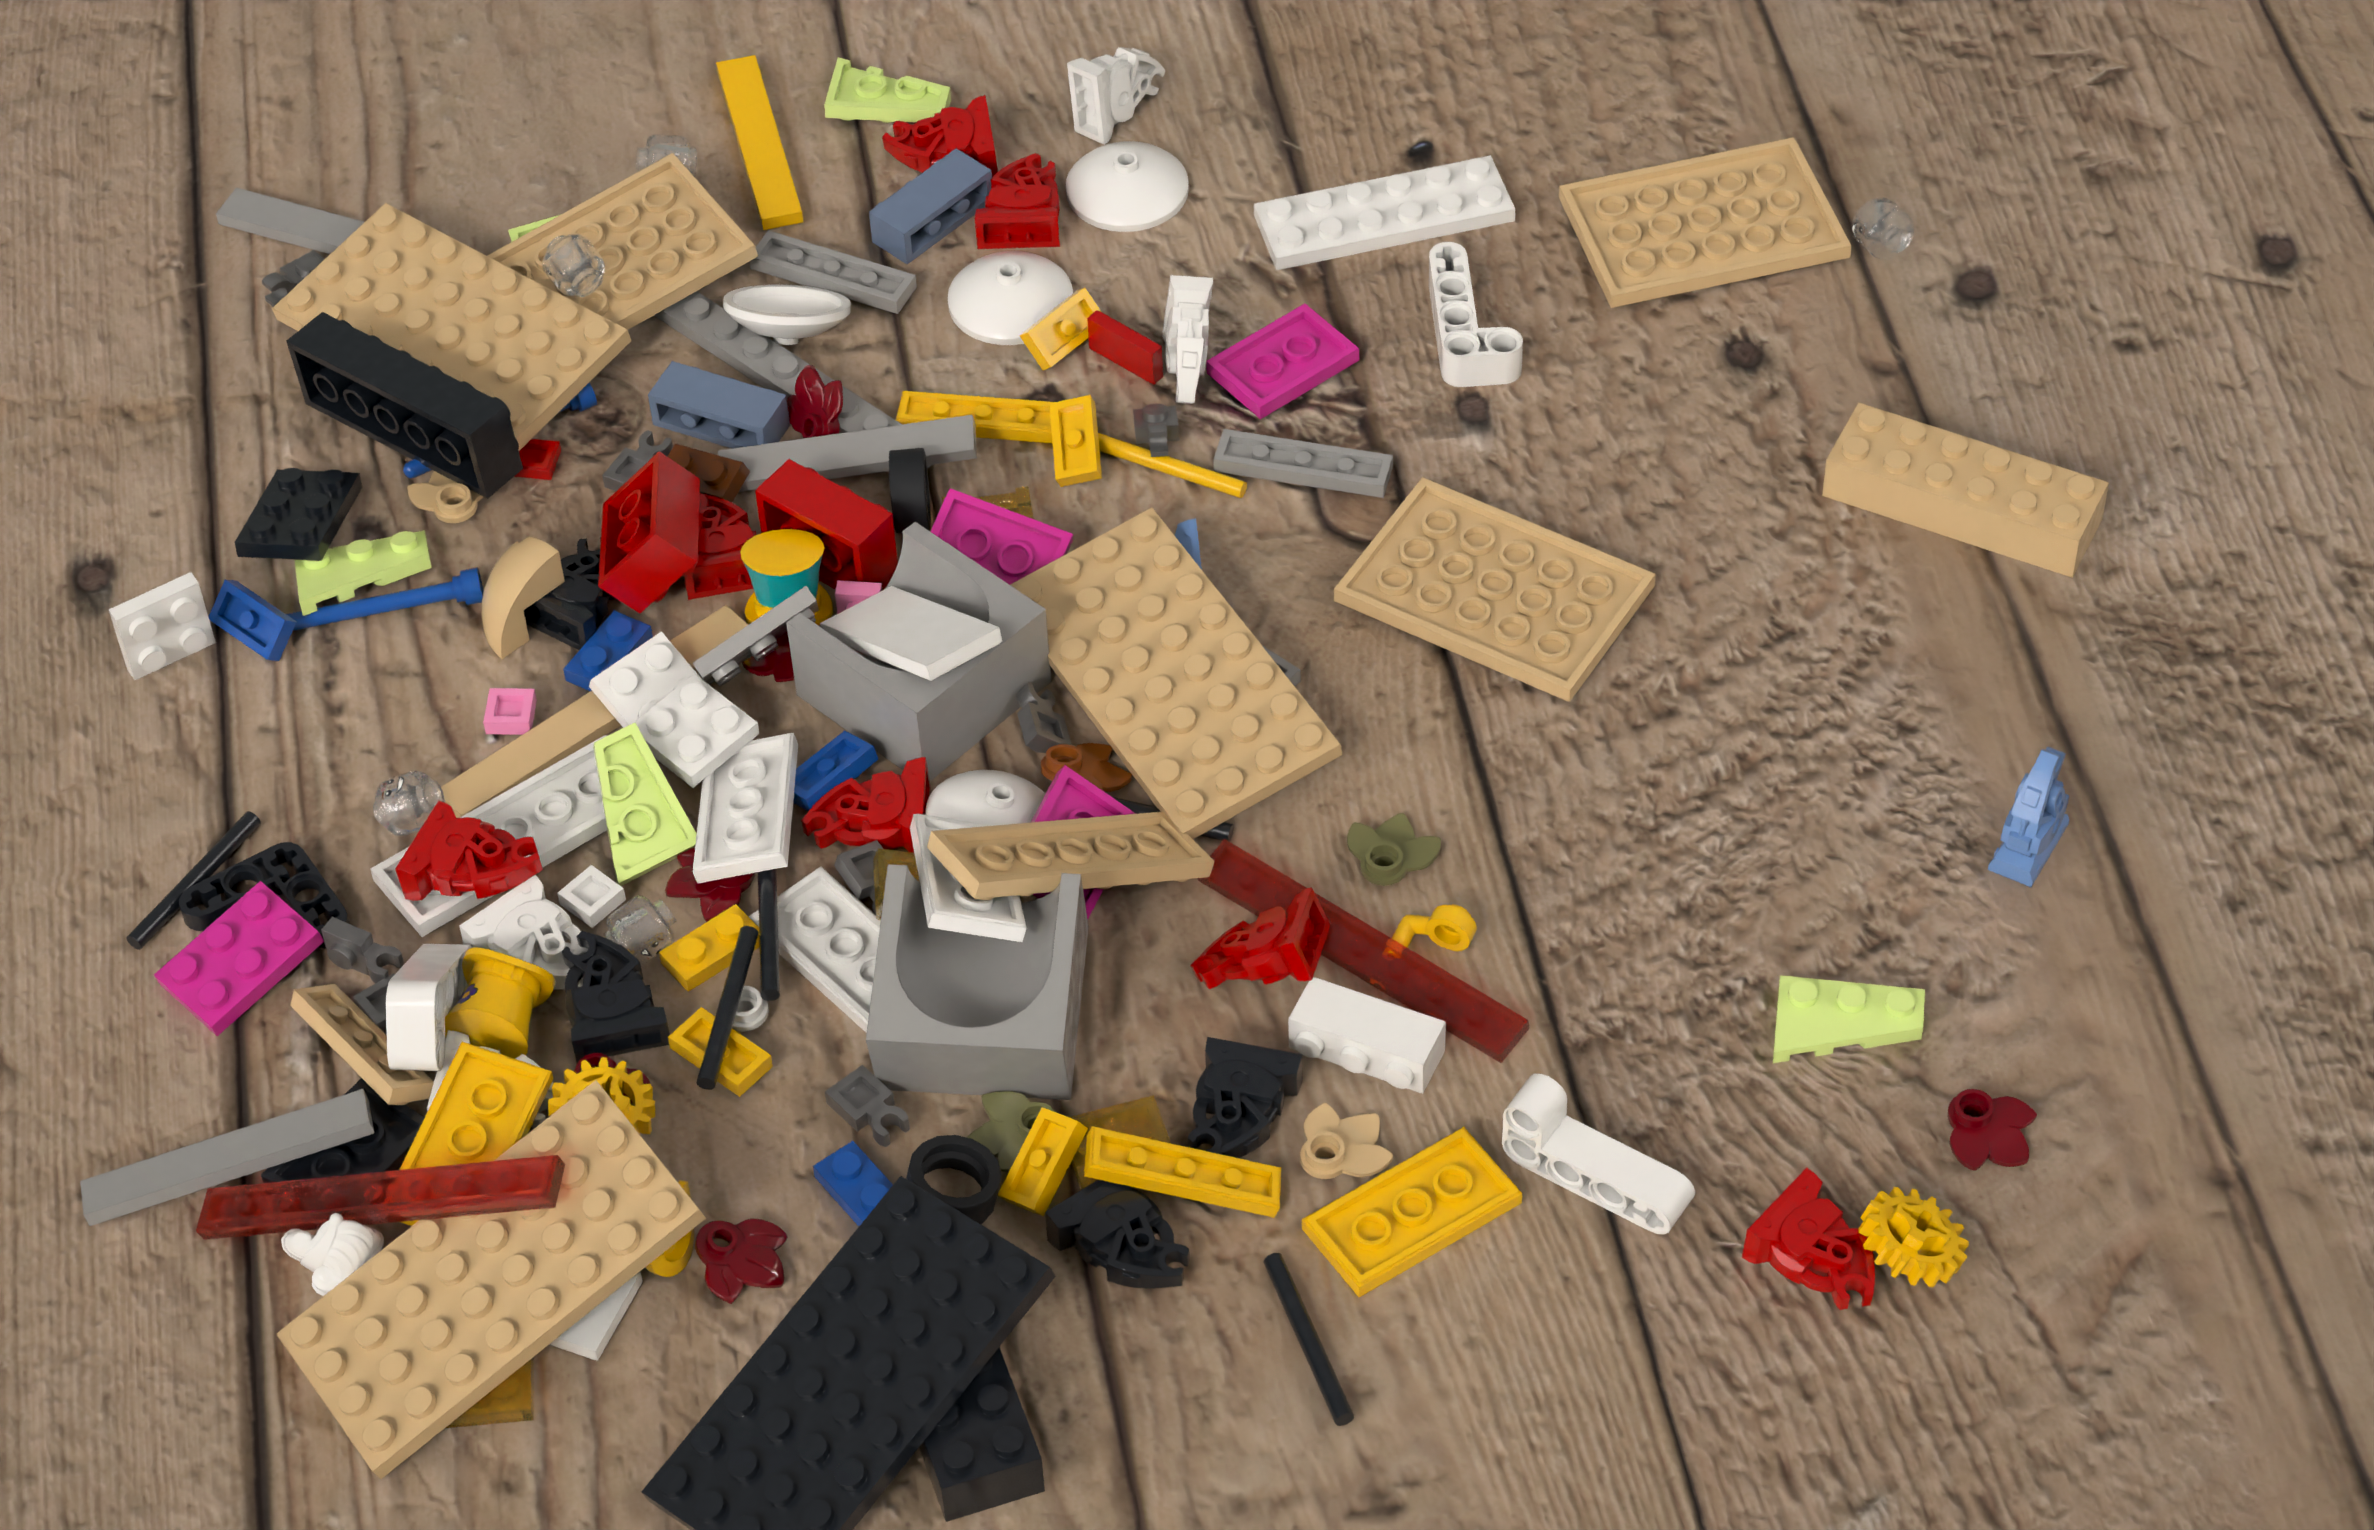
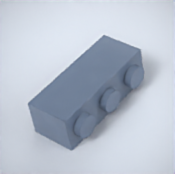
M957 148L869 211L872 242L905 264H909L974 216L976 209L985 208V198L991 190V169Z
M671 361L648 394L653 425L731 449L779 442L790 426L785 394Z

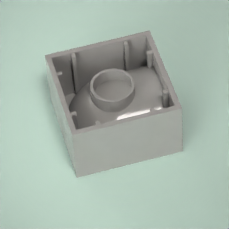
M914 522L903 531V543L899 562L886 588L890 586L899 588L998 626L1002 637V642L999 645L930 681L851 649L800 612L786 622L797 696L851 734L873 745L876 752L902 770L907 761L926 757L931 781L1021 707L1017 700V693L1028 682L1033 683L1036 694L1051 682V671L1048 659L1049 646L1046 609L917 522Z
M888 864L866 1033V1043L875 1077L889 1090L966 1095L1013 1091L1022 1093L1027 1098L1071 1100L1089 927L1081 874L1061 873V882L1054 891L1042 898L1021 903L1027 929L1023 942L928 928L920 882L913 877L907 865Z

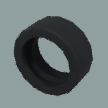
M923 448L890 450L889 483L895 532L903 533L914 522L930 531L931 509L925 451Z
M959 1135L936 1136L921 1143L912 1153L906 1179L979 1224H982L994 1211L1002 1173L998 1160L984 1145L971 1138ZM951 1168L960 1170L977 1181L981 1186V1192L970 1197L958 1198L943 1195L931 1188L924 1179V1175L935 1169Z

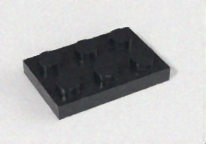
M298 468L277 469L234 542L237 556L322 561L362 489L360 473L342 472L340 470L305 471Z
M362 1078L345 1094L364 1089L369 1100L374 1134L267 1168L261 1174L266 1188L321 1224L328 1221L333 1213L341 1214L343 1220H350L399 1172L425 1118L407 1105H388Z

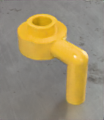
M1454 904L1437 906L1431 916L1405 915L1397 926L1382 956L1385 961L1398 965L1415 934L1428 935L1440 947L1452 951H1463L1468 948L1477 926L1465 908Z

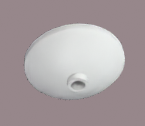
M1135 141L1110 143L1092 150L1073 165L1066 179V196L1073 212L1088 224L1116 232L1141 231L1168 221L1183 207L1189 191L1187 172L1175 156L1157 146Z
M1003 251L975 260L956 275L948 291V308L954 323L967 335L990 344L1018 345L1024 344L1019 335L1071 296L1073 288L1064 270L1051 260L1029 252Z
M757 285L728 292L724 296L723 307L732 319L752 332L773 337V341L778 344L793 345L799 342V338L819 335L841 323L850 314L851 302L847 297L839 293L816 287Z
M997 770L968 771L944 780L932 791L927 801L925 815L990 826L1030 823L1046 793L1030 781L1011 773Z

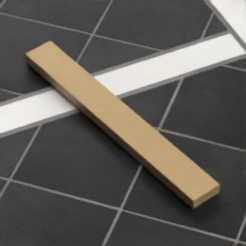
M725 605L670 640V642L699 675L693 662L749 624ZM590 691L435 790L437 799L452 806L456 818H460L602 736L608 735L620 727L621 724L594 692Z

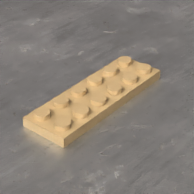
M1164 812L931 831L927 848L967 890L968 894L974 899L991 900L994 897L1015 895L1032 896L1036 893L1052 892L1061 882V873L1081 874L1083 889H1109L1112 886L1148 885L1152 882L1173 880L1184 882L1188 879L1210 877L1215 862L1188 834H1182Z

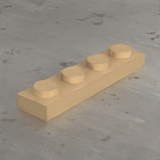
M336 984L294 989L290 1006L388 1105H405L408 1102L430 1098L434 1081L424 1071L391 1070L387 1057V1035Z

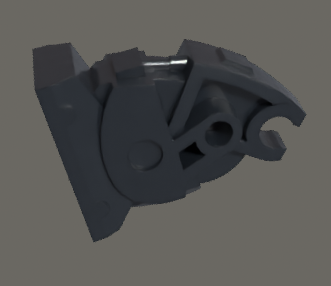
M587 538L579 539L577 554L561 559L565 582L524 610L526 625L577 650H580L597 631L596 627L600 625L603 618L609 612L608 601L616 599L598 587L600 549L590 551Z
M581 931L577 935L578 945L587 948V952L582 955H575L567 946L562 950L564 962L570 968L565 978L566 1010L572 1025L571 1041L576 1063L584 1056L592 1053H601L609 1057L669 1045L668 1036L670 1033L664 1007H654L650 985H645L643 982L641 964L638 959L620 944L602 936ZM583 978L582 987H578L579 981Z
M1207 1037L1205 1048L1206 1069L1198 1080L1196 1101L1193 1107V1122L1196 1128L1188 1135V1147L1197 1149L1202 1144H1209L1213 1147L1204 1151L1241 1158L1259 1148L1270 1138V1124L1277 1115L1281 1116L1284 1096L1298 1095L1303 1082V1054ZM1206 1113L1214 1114V1116L1208 1120Z
M1096 1180L1045 1212L1047 1241L1059 1251L1075 1246L1079 1255L1087 1264L1090 1263L1094 1267L1101 1266L1106 1269L1107 1281L1122 1286L1144 1289L1182 1286L1184 1268H1171L1168 1265L1178 1262L1188 1267L1190 1261L1189 1248L1174 1243L1172 1228L1162 1218L1161 1211L1157 1205L1145 1194L1136 1190L1135 1187ZM1158 1234L1160 1240L1155 1239L1154 1235Z

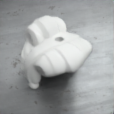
M333 1213L329 1220L321 1225L316 1235H311V1233L299 1228L290 1229L284 1234L281 1241L283 1250L290 1257L314 1272L312 1275V1287L316 1293L324 1296L380 1252L383 1248L384 1237L381 1232L372 1227H367L359 1221L343 1220L341 1214Z

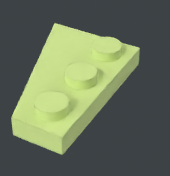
M838 57L824 104L825 118H839L847 121L858 119L876 120L885 123L896 121L916 123L919 120L934 117V113H940L942 108L949 107L951 93L948 86L910 76L901 77L900 79L886 77L883 75V69L869 66L866 71L851 67L850 60Z
M425 530L418 532L403 531L394 534L392 537L370 541L361 539L353 541L348 545L328 548L322 561L295 560L302 615L305 616L316 612V603L336 596L339 602L355 597L354 590L366 584L374 583L375 585L385 586L432 568Z
M632 723L594 742L593 749L616 883L622 886L676 859L680 853L695 848L697 834L636 723Z
M1780 975L1773 1063L1789 1061L1790 1055L1813 1051L1815 1057L1833 1054L1834 1048L1859 1044L1865 1049L1922 1039L1925 989Z

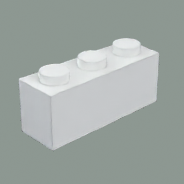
M1313 977L1308 982L1288 1018L1289 1048L1297 1050L1306 1057L1320 1058L1340 1065L1350 1072L1364 1073L1387 1081L1396 1088H1407L1422 1094L1445 1052L1446 1021Z

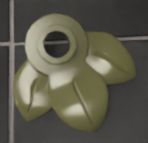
M1399 813L1385 821L1376 830L1362 823L1354 822L1347 835V846L1349 851L1361 861V872L1365 879L1376 885L1387 886L1401 881L1407 872L1422 870L1431 865L1440 852L1441 839L1434 836L1416 838L1406 815Z
M999 1091L983 1094L981 1096L982 1104L990 1121L974 1130L967 1138L974 1139L987 1147L995 1157H998L1001 1171L1009 1172L1041 1108L1056 1111L1046 1103H1031L1025 1095L1018 1092Z

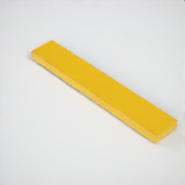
M752 55L716 62L718 76L763 230L803 223L801 206L756 56Z

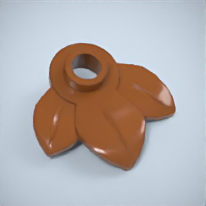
M1083 743L1078 744L1076 747L1059 744L1050 747L1046 751V756L1041 760V773L1051 781H1053L1056 773L1064 765L1104 792L1120 790L1132 780L1131 773L1108 762L1112 754V747L1107 744Z

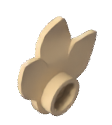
M435 471L432 473L429 483H415L407 487L409 499L414 506L419 509L433 511L439 520L446 523H460L468 520L475 514L477 502L484 498L470 490L467 486L456 483Z
M1323 1103L1308 1114L1305 1119L1303 1128L1307 1141L1301 1148L1300 1162L1303 1169L1313 1177L1331 1179L1342 1173L1361 1178L1372 1176L1388 1167L1393 1160V1153L1386 1148L1376 1145L1380 1132L1379 1115L1376 1113L1340 1119L1330 1105ZM1320 1157H1329V1158H1331V1159H1319V1158H1320Z

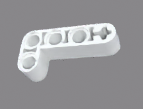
M1442 242L1433 246L1429 254V292L1443 380L1455 387L1501 385L1518 380L1522 372L1523 338L1521 334L1510 327L1478 328L1468 257L1465 248L1454 242Z
M423 944L390 979L386 993L387 1057L391 1070H442L445 1059V1016L459 1000L468 985L462 970V960L465 952L472 948V945Z
M1543 1074L1531 1075L1503 1113L1502 1145L1506 1154L1520 1166L1650 1232L1663 1235L1669 1233L1695 1195V1189L1691 1181L1677 1170L1567 1116V1095L1562 1086L1549 1076Z

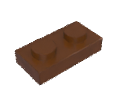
M676 443L667 456L700 478L701 494L719 497L733 502L750 473L749 469L741 461Z

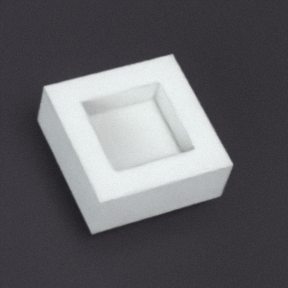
M592 865L557 893L560 905L591 928L626 900L624 888Z

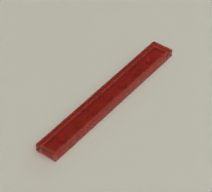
M1226 839L1210 855L1215 861L1210 877L1198 878V881L1256 916H1259L1260 912L1277 906L1282 907L1284 910L1287 909L1295 895L1307 889L1305 886ZM1316 894L1331 924L1321 952L1322 956L1413 1011L1446 1021V1030L1500 1063L1505 1060L1529 1030V1021Z
M558 1155L208 1188L196 1232L204 1240L284 1233L296 1228L304 1231L317 1230L323 1223L329 1220L333 1213L341 1214L343 1220H352L363 1225L555 1208L565 1163Z

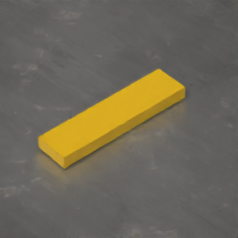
M902 391L896 421L901 424L973 415L976 424V438L1052 443L1049 404L1054 402Z
M1094 1126L1091 1127L1087 1134L1084 1177L1273 1218L1280 1209L1281 1167Z

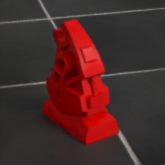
M986 95L973 99L966 109L958 107L942 108L940 113H934V117L919 120L913 125L903 121H896L893 124L894 137L890 136L889 133H885L882 136L884 149L906 166L922 173L956 148L991 169L992 177L998 172Z
M1034 153L1008 164L990 179L991 190L985 198V208L976 209L975 212L977 249L1060 247L1058 227L1060 205L1058 186L1054 180L1056 177L1054 162L1049 161L1047 166L1042 168L1041 155Z
M700 493L699 560L695 569L688 576L684 577L688 600L753 589L750 576L740 553L744 543L757 535L756 530L752 531L749 526L747 512L730 501Z
M926 757L907 761L901 775L895 774L893 771L873 774L871 780L860 784L853 778H850L835 786L822 796L801 820L803 832L810 836L816 829H822L814 832L816 845L820 849L826 848L836 841L849 846H862L877 840L884 851L903 846L911 855L915 856L910 825L913 814L925 815L927 801L931 794Z
M438 800L395 870L405 899L417 901L423 900L433 889L440 891L441 895L461 896L463 892L475 891L477 899L490 897L520 885L542 871L543 868L533 837L515 839L509 832L495 829L494 825L480 819L471 817L456 818L452 806Z
M1310 887L1295 895L1287 909L1284 910L1282 907L1277 906L1260 912L1257 920L1251 924L1244 920L1238 923L1208 946L1190 966L1198 981H1204L1208 989L1215 988L1228 979L1250 980L1252 982L1262 980L1264 985L1291 975L1297 981H1311L1331 924L1313 888Z
M1806 1167L1747 1229L1742 1258L1753 1264L1769 1262L1780 1274L1799 1285L1803 1284L1818 1292H1831L1834 1303L1839 1310L1848 1309L1850 1295L1846 1291L1849 1290L1860 1293L1862 1296V1307L1871 1306L1875 1286V1257L1873 1251L1865 1250L1863 1247L1867 1237L1858 1232L1859 1228H1849L1842 1218L1843 1211L1831 1200L1819 1198L1823 1182L1812 1170Z

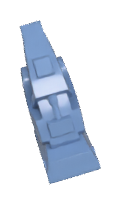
M2049 746L2046 750L2042 749L2030 773H2026L2015 795V802L2003 826L2001 841L2003 842L1999 848L1997 847L1994 857L1988 865L1989 871L2032 887L2069 824L2068 814H2065L2069 795L2065 794L2063 782L2057 780L2066 753Z

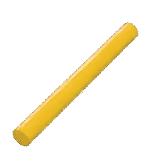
M1098 433L1100 452L1238 498H1242L1246 492L1247 482L1170 456L1151 457L1149 449Z

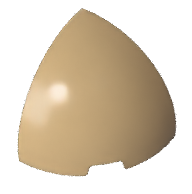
M527 537L521 542H515L502 554L494 565L484 588L481 613L483 631L490 647L501 659H504L530 641L524 610L565 582L559 551L548 543L534 537Z

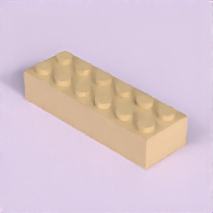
M1858 402L1826 459L1822 496L2073 578L2103 519L2109 482Z

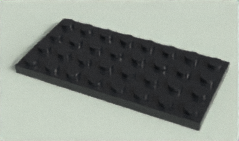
M900 1176L641 1491L649 1502L690 1530H853L1056 1277L1050 1266Z

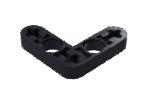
M282 842L273 845L189 887L182 893L179 899V907L185 924L190 929L204 931L247 893H238L232 890L238 882L251 880L257 884L261 881L319 931L322 938L321 929L325 925L320 924L318 916L323 912L327 921L334 917L350 924L345 907L305 851L298 844L292 842ZM287 862L289 866H294L296 874L290 878L288 871L281 864ZM315 889L319 891V894L310 901L301 902L295 899L296 895L302 890ZM221 893L225 894V901H222ZM203 904L207 909L201 911L197 906ZM323 942L319 947L326 949L325 942Z

